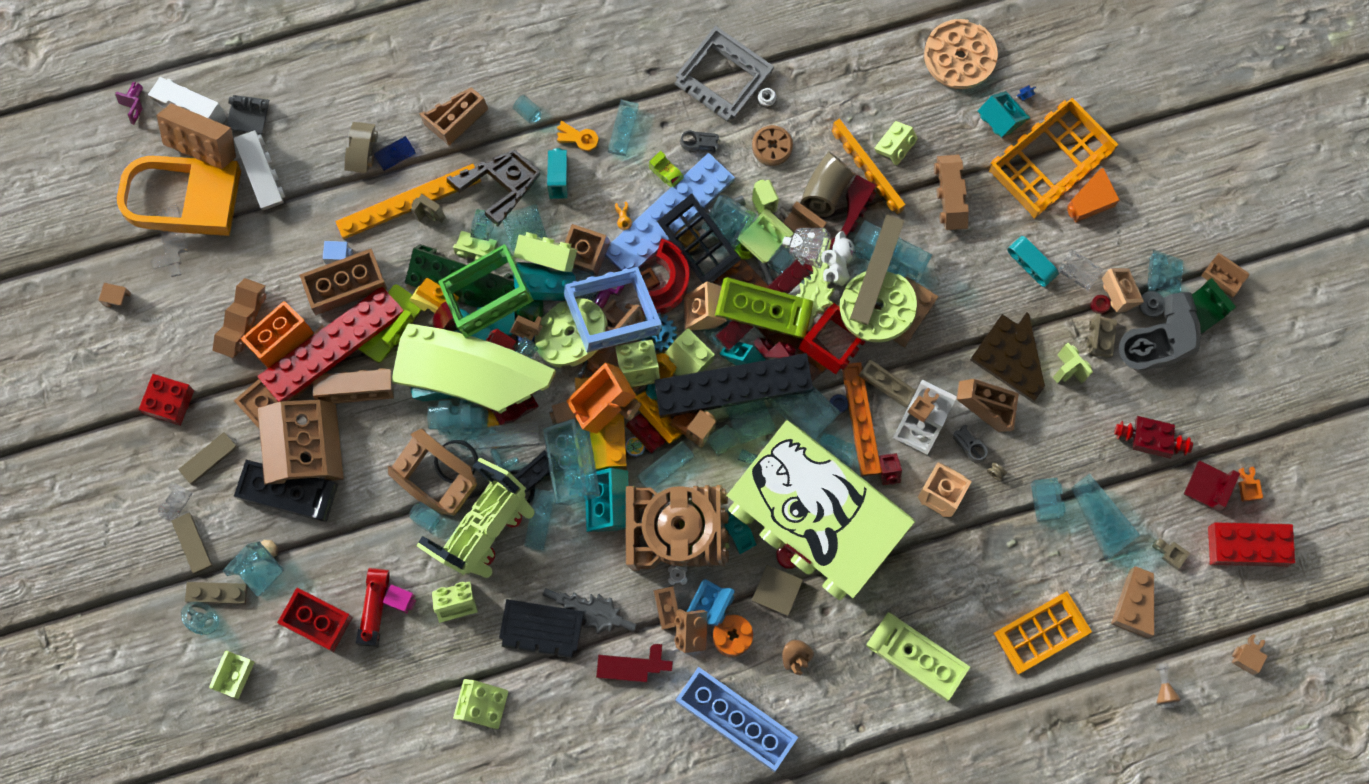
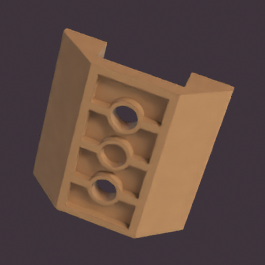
M322 400L282 401L257 409L264 485L283 484L287 479L323 477L324 480L329 481L344 479L336 404ZM303 416L306 418L307 423L300 425L297 423L296 418ZM308 454L311 461L308 463L302 462L300 455Z

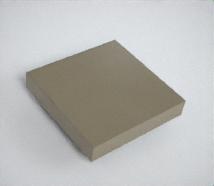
M766 565L751 602L788 617L803 580Z

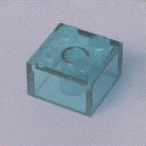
M719 195L709 213V216L733 247H737L740 244L738 240L740 235L752 224L757 215L727 195ZM704 222L701 228L708 231L710 227Z

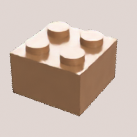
M572 224L565 243L572 244L571 248L577 249L573 268L597 276L611 242L607 235Z

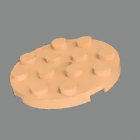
M954 19L940 24L931 32L925 45L924 60L928 71L938 82L955 89H969L982 84L990 77L998 58L997 45L989 31L980 24L976 25L965 19ZM963 51L966 56L964 58L958 57L956 52Z

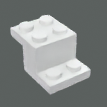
M922 380L893 438L928 455L957 396ZM930 388L928 395L935 397L936 394H939V397L933 404L935 405L933 411L923 423L909 414L908 410L918 396L923 397L925 390Z

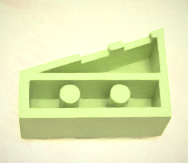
M526 232V235L518 236L513 257L564 272H572L577 249L571 248L572 244L560 242L559 244L554 242V239L537 237V234Z

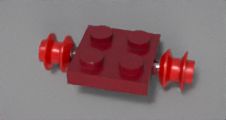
M1137 416L1135 429L1132 423L1125 426L1123 421L1115 426L1114 435H1117V440L1120 437H1125L1127 442L1131 437H1134L1133 450L1171 459L1174 451L1176 454L1179 451H1183L1184 456H1186L1187 453H1191L1193 448V442H1191L1190 437L1183 440L1182 435H1179L1174 439V424Z

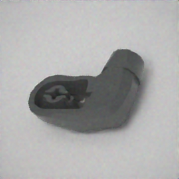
M1181 292L1164 297L1166 323L1149 328L1131 329L1124 334L1119 343V353L1122 360L1130 368L1141 370L1168 367L1199 352L1201 330L1192 293Z

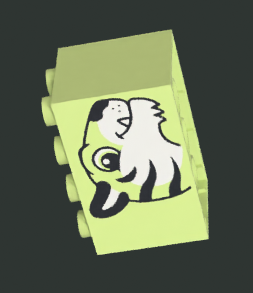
M788 420L785 421L726 495L734 501L728 510L745 524H752L756 519L765 527L759 535L777 550L779 548L782 549L783 545L788 543L809 559L811 564L794 555L791 561L808 575L813 574L816 569L824 574L828 579L822 585L823 588L840 601L847 594L854 598L916 522V520L812 437Z

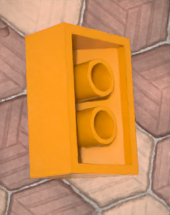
M618 413L597 434L586 431L588 472H597L608 468L627 470L624 416Z

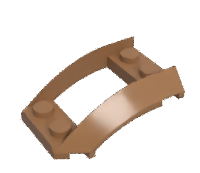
M421 428L410 434L412 436L410 442L392 467L388 466V475L410 495L435 513L455 516L477 486L476 478L472 474V467L452 454ZM428 451L459 473L439 502L431 498L409 480Z

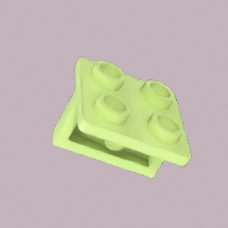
M1067 343L1057 354L1065 364L1053 376L1057 383L1061 380L1066 382L1074 374L1082 384L1093 373L1091 365L1079 356V351L1075 346Z
M459 582L455 586L441 587L432 592L433 609L437 614L439 623L478 612L470 582Z

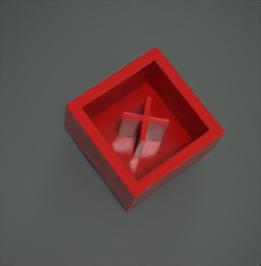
M152 374L139 410L144 415L181 426L195 390L189 384Z

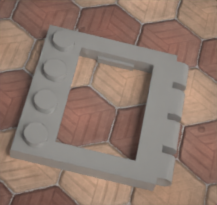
M715 26L677 73L675 85L683 91H687L690 87L688 91L690 96L699 102L705 98L702 104L713 112L719 108L720 110L717 112V115L728 122L731 117L734 119L737 117L773 71L774 66ZM711 48H714L754 76L751 82H748L740 92L733 105L690 75Z

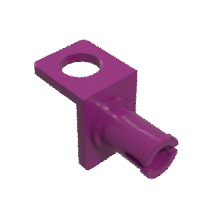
M132 82L127 94L115 93L119 104L131 107L128 117L133 125L143 109L138 98L143 90V86L139 83L136 84V82Z
M625 285L618 286L616 290L613 288L601 290L594 303L603 309L610 295L615 294L619 297Z

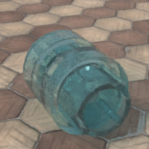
M440 400L438 406L428 407L429 430L438 429L439 435H452L454 429H460L461 435H473L475 429H484V406H474L473 402L467 400H460L459 406H453L452 400Z

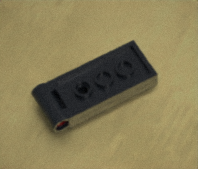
M246 459L234 497L237 500L327 522L339 484L320 478L287 479L283 484L264 485L263 464ZM297 492H301L299 497H295Z

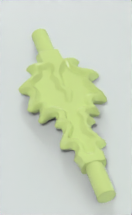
M826 238L823 241L822 250L817 257L818 262L812 263L813 274L810 275L811 280L804 277L805 284H799L801 293L796 295L797 297L814 301L807 331L812 329L814 318L818 314L825 313L824 308L833 304L829 298L835 288H828L830 282L823 279L824 270L828 269L829 265L822 262L821 257L824 251L830 249L831 240Z

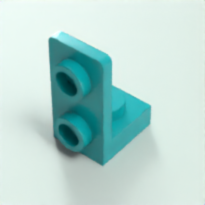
M727 510L728 524H725V528L732 537L736 550L739 554H742L756 546V541L748 525Z

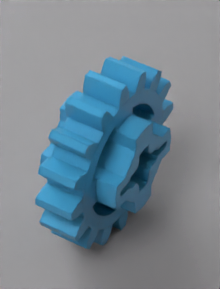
M658 313L661 323L665 325H661L659 340L656 335L638 339V341L653 340L655 352L659 350L660 353H663V349L668 350L669 344L672 345L674 342L673 339H677V334L673 333L677 331V327L672 326L674 324L673 320L667 321V315L662 318L661 313ZM664 337H668V339L663 343L662 341Z

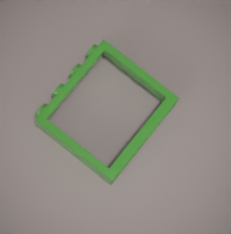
M505 244L438 281L457 328L465 338L534 301L512 253ZM509 262L519 287L463 318L453 293Z

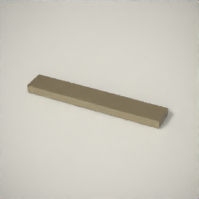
M886 215L850 320L868 326L904 220Z

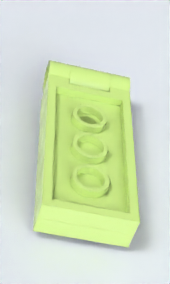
M887 612L866 644L878 656L946 702L950 700L970 669V666L889 612ZM906 647L911 649V654L905 652Z

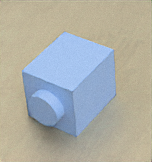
M324 241L323 260L326 265L353 255L352 248L349 247L347 242Z

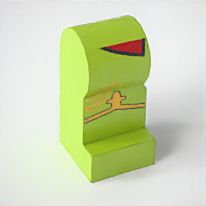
M662 151L649 161V169L669 187L674 188L684 178L681 171L666 158Z

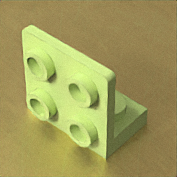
M653 340L615 346L619 368L631 387L654 384L655 380L660 379Z
M464 679L453 718L499 729L508 690L479 681Z

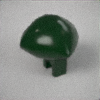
M534 300L518 309L515 319L519 315L535 322L538 316H543V301Z

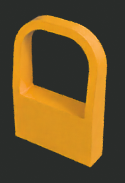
M144 156L134 160L124 169L117 193V205L123 217L136 227L177 233L230 236L241 168L238 161H231L225 168L220 169L196 158ZM147 169L190 173L182 217L145 216L129 211L127 199L132 179L139 172Z

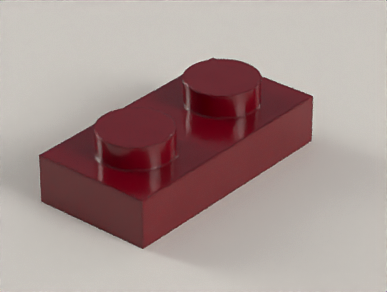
M641 413L626 424V427L650 453L656 451L666 442L662 435Z

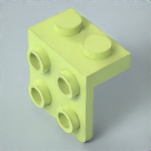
M766 208L740 235L738 240L762 263H767L785 245L783 244L784 237L790 238L794 233Z

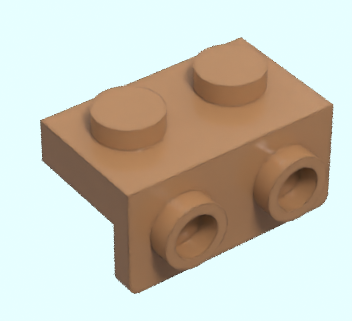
M1218 253L1208 265L1202 277L1207 281L1213 278L1223 292L1233 298L1250 274Z
M682 609L677 610L675 618L676 636L674 639L676 648L684 653L706 650L707 611L685 612Z

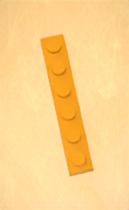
M840 118L833 122L832 133L837 140L840 139L844 150L853 156L856 166L863 169L866 179L876 185L877 193L885 198L889 209L895 211L897 215L901 213L906 204Z

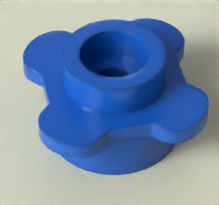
M1030 85L1020 89V94L1016 96H1020L1023 101L1035 95L1034 89L1036 86L1030 88Z

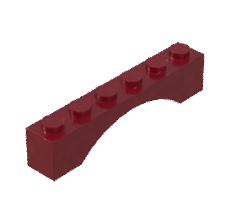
M858 175L854 178L846 194L847 219L841 229L849 240L850 232L854 233L859 225L857 220L859 217L863 218L868 209L866 207L867 203H872L877 194L874 192L876 185ZM835 238L831 240L829 250H832ZM822 247L811 251L803 264V267L810 273L808 275L810 278V275L813 274L812 263L818 262L817 257Z

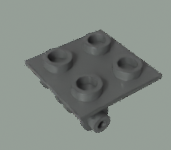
M238 95L229 97L228 103L231 104L226 126L231 127V130L251 132L255 130L258 134H263L270 100Z

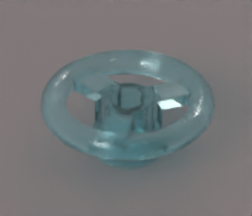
M190 602L181 610L183 624L196 634H211L219 626L218 614L206 603ZM192 608H202L209 613L203 614L201 612L195 611ZM187 613L192 616L190 620L187 618ZM213 619V625L210 628L203 629L206 621Z

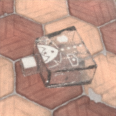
M797 228L793 238L784 237L783 247L790 249L789 254L793 259L821 269L823 263L821 260L822 253L827 250L831 235L826 228Z

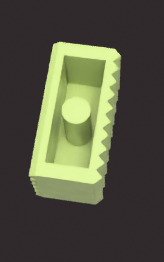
M760 180L754 184L752 201L755 208H757L758 214H761L766 208L771 213L777 211L779 198L770 180Z

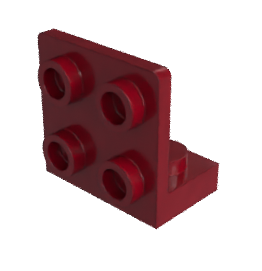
M1198 461L1184 491V495L1219 512L1226 507L1241 473L1232 470L1227 474L1202 461Z

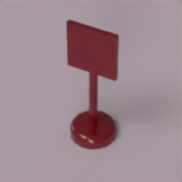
M788 543L784 544L782 549L779 548L776 551L777 562L786 569L797 567L791 561L794 555L811 564L809 559Z

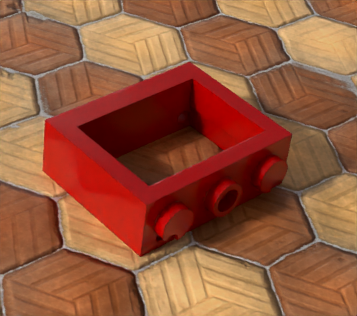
M833 303L804 337L799 349L834 374H837L840 369L843 371L850 363L848 360L850 356L854 358L860 350L858 346L860 344L863 346L866 341L856 337L840 360L814 343L831 320L852 334L842 320L840 307Z

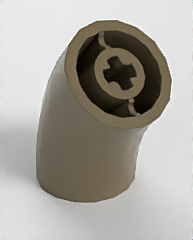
M828 151L813 172L804 190L800 204L819 217L832 215L842 192L855 173L844 162Z

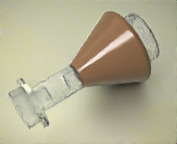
M1168 663L1156 664L1155 668L1156 671H1159L1161 687L1156 703L1161 704L1162 709L1178 707L1177 702L1181 700L1169 683L1167 670L1171 667L1168 666Z

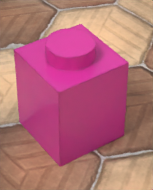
M390 585L383 603L388 607L407 614L409 610L412 611L416 599H414L415 595L413 593Z

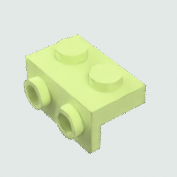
M895 121L874 149L876 153L891 158L893 164L898 165L918 138L913 127Z
M226 650L212 679L210 688L239 699L255 662Z

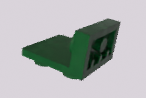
M1213 278L1209 279L1200 289L1192 294L1197 308L1196 314L1200 323L1201 334L1236 308Z

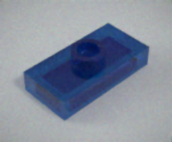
M404 136L374 153V157L383 171L414 155L416 152L407 137Z

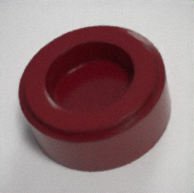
M1097 295L1091 301V309L1096 314H1105L1111 307L1110 299L1105 295Z

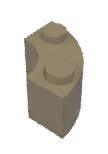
M353 122L348 135L349 147H346L344 170L367 173L369 168L373 166L374 156H372L374 143L378 140V131H375V124Z

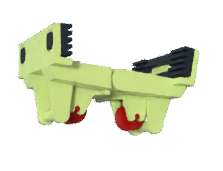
M479 458L472 467L487 479L489 485L474 503L473 509L466 514L444 547L424 536L419 540L417 547L462 575L470 574L471 572L488 578L492 575V568L488 565L495 559V551L490 547L495 538L500 534L505 525L511 528L517 527L522 521V515L530 519L534 516L535 512L524 498L526 488L510 472Z

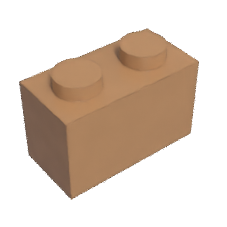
M700 410L687 427L686 438L702 448L715 431V417L707 411L704 413Z

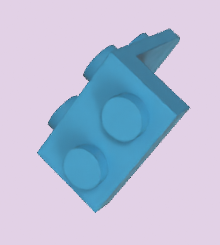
M703 579L687 612L705 610L707 611V625L717 626L723 622L726 616L724 612L727 606H730L734 600V590L731 588H721Z

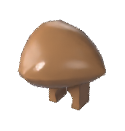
M791 640L784 646L782 651L785 669L793 670L796 675L800 676L803 674L801 667L807 668V663L814 657L812 648L801 640Z

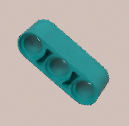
M1020 236L1007 248L1011 257L1042 287H1046L1059 275L1057 268L1026 237Z

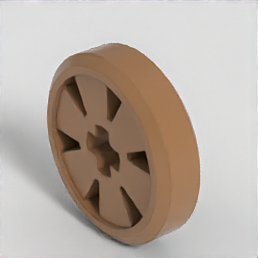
M775 125L765 126L758 130L753 137L752 151L755 158L762 164L768 166L780 165L786 162L792 153V138L782 127ZM769 143H770V144L776 143V146H775L776 148L772 147V148L770 149V148H769Z

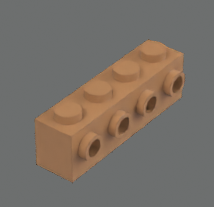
M384 368L373 371L360 370L349 373H324L313 381V397L315 400H322L332 404L394 399L393 375L391 369Z

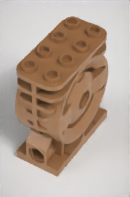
M705 485V487L693 486V488L677 486L665 489L657 494L651 487L635 488L634 486H626V565L632 571L654 569L661 561L679 567H713L715 565L724 567L725 563H729V551L725 547V543H729V533L725 528V524H728V512H726L725 504H728V497L726 496L728 493L726 490L723 489L722 485H717L716 487H710V485ZM689 498L701 509L705 518L704 533L700 540L693 545L691 555H689V546L700 537L703 522L699 512L689 504ZM668 502H670V505L661 512L658 518V531L662 539L671 545V556L667 555V546L660 542L655 532L656 516L660 509ZM640 510H644L642 523H640ZM679 521H684V528L676 529V524ZM642 534L649 547H640V536Z

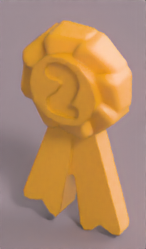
M563 121L557 126L559 131L564 132L557 133V143L576 142L580 150L588 152L597 147L599 138L594 130L584 129L579 132Z

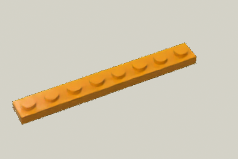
M470 164L335 221L343 240L411 212L413 201L419 198L421 194L435 202L456 193L457 191L447 183L446 177L459 175L460 171L465 169L471 170L475 168L474 164ZM481 179L477 180L470 186L480 183Z

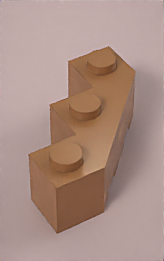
M959 155L937 156V163H934V174H937L940 180V187L937 188V198L941 200L943 205V212H940V223L944 225L945 230L968 229L969 210L968 204L965 202L966 186L965 179L962 177L963 162Z
M244 278L236 286L234 302L225 310L224 324L214 335L212 351L234 358L239 352L243 351L245 344L240 338L249 332L255 324L257 314L266 299V285Z

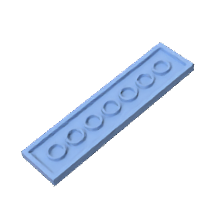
M708 153L684 175V178L674 188L671 187L632 223L629 229L624 230L609 244L605 256L620 271L625 268L638 267L640 269L658 252L661 238L670 241L657 222L660 218L691 193L705 208L735 180V177ZM693 206L683 216L689 223L699 213ZM680 217L669 225L674 234L686 226Z

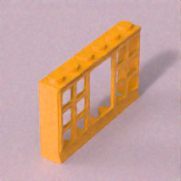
M1073 98L1060 103L1057 111L1048 113L1044 118L1045 121L1041 124L1039 122L1036 123L1028 135L1026 133L1017 140L1018 143L1015 146L1010 145L1004 151L1005 154L1002 157L997 156L990 163L991 168L989 172L1020 202L1034 219L1112 154L1118 146V143ZM1069 111L1078 119L1070 128L1061 119ZM1056 122L1066 130L1058 138L1048 129ZM1081 123L1091 132L1083 140L1073 132ZM1044 132L1077 165L1073 171L1056 185L1022 152L1023 149ZM1068 134L1078 142L1071 150H1068L1060 142ZM1092 136H1095L1102 144L1095 152L1085 144ZM1080 146L1090 155L1082 163L1072 154ZM1017 154L1027 163L1019 171L1009 163ZM1004 165L1014 173L1012 177L1009 178L1001 169ZM1029 167L1039 175L1031 183L1021 175ZM1017 177L1026 186L1023 190L1013 182ZM1041 179L1051 188L1043 196L1033 188ZM1028 190L1038 198L1035 203L1025 194Z

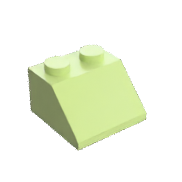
M689 328L665 352L669 356V360L677 367L674 372L676 376L702 372L715 358V354Z

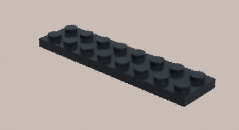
M807 353L655 380L660 418L814 392Z

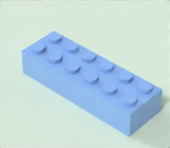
M700 667L697 668L675 700L681 707L773 772L777 770L798 739L792 732Z

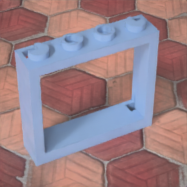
M638 267L625 268L615 273L608 272L603 276H592L586 280L573 281V283L565 285L564 296L587 353L660 333L662 324ZM632 283L648 321L589 335L575 297Z

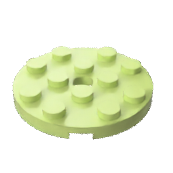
M863 272L846 285V289L840 299V313L845 326L856 337L869 342H886L901 336L909 329L915 319L917 300L911 284L899 274L886 272L876 301L883 303L884 306L881 310L874 308L868 326L850 320L866 272Z
M576 298L575 300L589 335L605 332L608 325L606 316L601 308L591 300ZM567 301L558 303L541 318L540 325H542V329L538 336L535 335V347L538 354L548 364L559 368L566 365L573 367L585 362L598 351L586 352ZM568 330H574V333L568 336Z

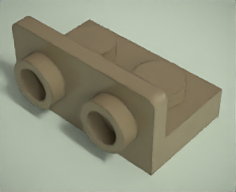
M423 194L416 198L411 205V210L419 222L425 215L434 222L438 220L441 223L446 217L441 206Z
M1096 314L1093 319H1090L1089 330H1091V337H1088L1087 348H1089L1090 355L1113 357L1117 320L1101 318V314Z

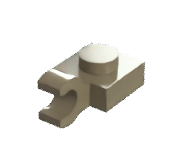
M1161 538L1156 539L1152 545L1156 550L1163 552L1162 559L1177 570L1181 568L1190 554L1177 543L1172 542L1169 545Z

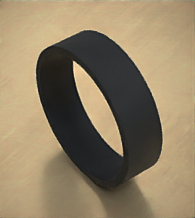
M451 440L442 445L444 447L454 443L464 445L471 451L474 457V464L478 461L475 449L465 441ZM434 457V467L437 474L444 481L453 483L454 479H450L442 473L439 468L438 458ZM474 468L473 471H472V474H473V475H474V473L476 472V469H475V468Z

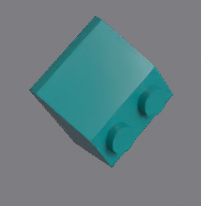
M1007 91L991 95L977 110L981 119L989 123L993 128V132L1001 138L1010 135L1030 119V116Z

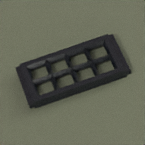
M693 193L657 221L671 242L682 251L689 266L703 284L705 282H714L741 260L739 254ZM694 206L700 216L689 224L683 214ZM680 217L687 227L675 235L669 225ZM704 219L710 229L699 237L692 227ZM690 230L696 240L685 248L679 238ZM713 232L720 242L708 250L702 240ZM699 243L706 253L695 261L688 251ZM723 245L730 255L718 263L712 253ZM709 256L716 266L704 274L698 264Z

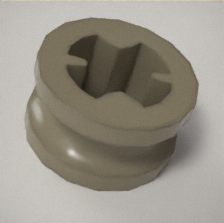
M992 463V468H989L987 472L994 479L1001 481L1003 479L1002 475L1005 476L1007 472L999 464Z

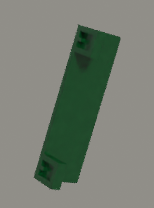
M419 244L413 248L405 284L418 288L426 278H429L440 285L439 280L465 267L466 264L436 255L437 249ZM488 273L453 294L459 297V302L474 307H484L515 289L514 277L510 273H507L504 277Z

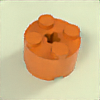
M739 615L725 616L723 622L715 626L713 631V643L716 649L727 657H737L744 654L749 649L753 640L752 626L745 618ZM735 632L738 639L730 640L728 633Z

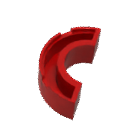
M661 238L656 255V263L662 265L668 271L670 278L661 289L648 292L657 314L661 313L663 315L675 309L684 299L689 286V266L682 251L673 243Z

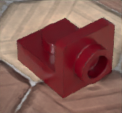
M897 453L879 455L882 485L901 483L902 468Z

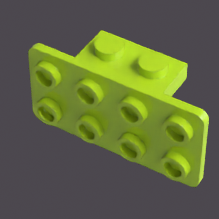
M398 284L393 285L388 293L404 311L393 324L358 348L377 363L382 362L394 345L399 343L407 325L413 324L415 318L422 311V309L410 301L412 294Z

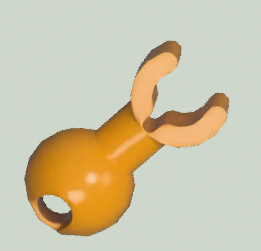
M624 202L625 207L623 211L618 207V203L615 204V210L620 216L617 225L621 230H627L632 225L631 219L627 216V202Z

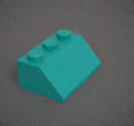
M516 262L533 300L566 301L564 296L565 285L576 281L575 275L572 272H564L537 263ZM513 273L514 286L516 289L519 287V284Z
M608 468L585 474L586 532L626 529V486H629L628 470Z

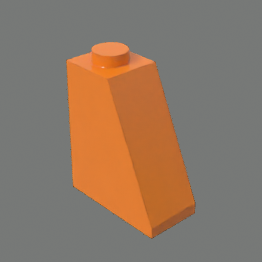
M1101 168L1087 182L1067 206L1068 214L1074 219L1075 223L1111 209L1119 202V198L1104 168Z

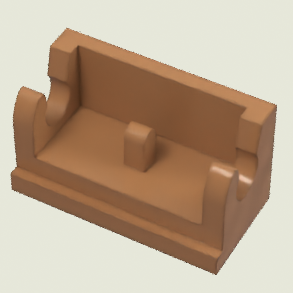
M626 304L625 308L630 310L626 312V315L614 328L608 326L605 331L643 322L645 317L640 305Z

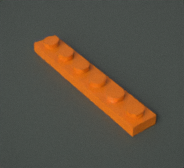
M857 362L849 363L846 369L842 370L860 474L861 477L880 475L881 467L865 380L858 376L862 371V363Z

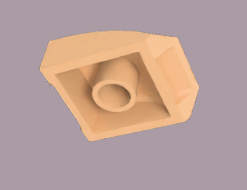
M938 462L918 495V499L922 505L936 511L942 517H952L972 481L947 465Z

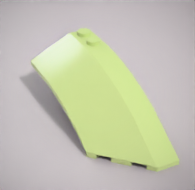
M408 324L400 338L392 383L444 393L502 413L507 410L506 407L515 402L519 404L530 398V394L540 389L543 391L549 388L556 371L518 352L470 336L465 338L463 334L458 332Z

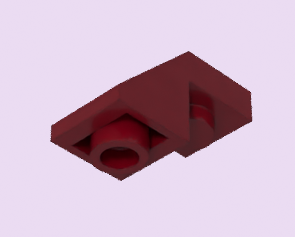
M760 337L753 342L763 357L776 359L796 355V350L790 343L778 342L774 346L771 340Z
M530 394V398L519 404L515 402L506 407L507 410L502 413L491 409L500 426L512 423L537 409L539 405L533 395Z

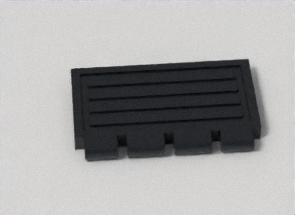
M506 599L499 639H503L502 647L516 649L517 642H520L519 650L536 652V647L539 645V653L554 656L556 648H559L558 656L572 658L573 652L578 651L584 611Z

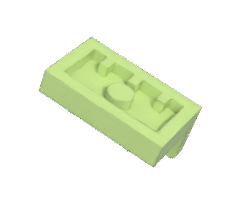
M461 231L457 244H454L453 249L460 258L467 259L469 257L477 260L495 250L497 241Z

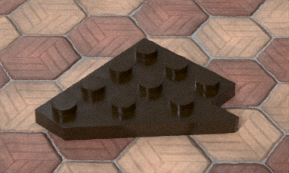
M1026 312L1019 324L1002 314L970 361L1034 403L1044 389L1045 383L1030 315Z

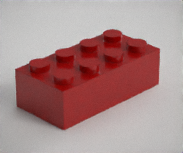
M1214 522L1208 526L1210 565L1288 567L1295 563L1293 524Z

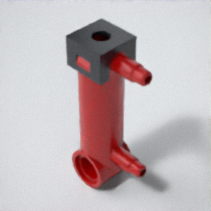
M368 569L361 624L356 637V644L360 646L379 647V630L384 606L383 601L389 584V570Z

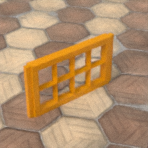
M1068 591L993 634L1019 675L1092 633ZM1062 603L1069 616L1058 621L1051 608ZM1047 611L1054 624L1043 630L1036 617ZM1032 619L1039 633L1029 638L1021 625ZM1071 619L1079 632L1068 638L1061 624ZM1057 627L1064 641L1053 646L1046 633ZM1018 628L1025 641L1014 646L1007 633ZM1042 636L1050 649L1038 654L1031 641ZM1027 644L1035 657L1024 663L1017 649Z

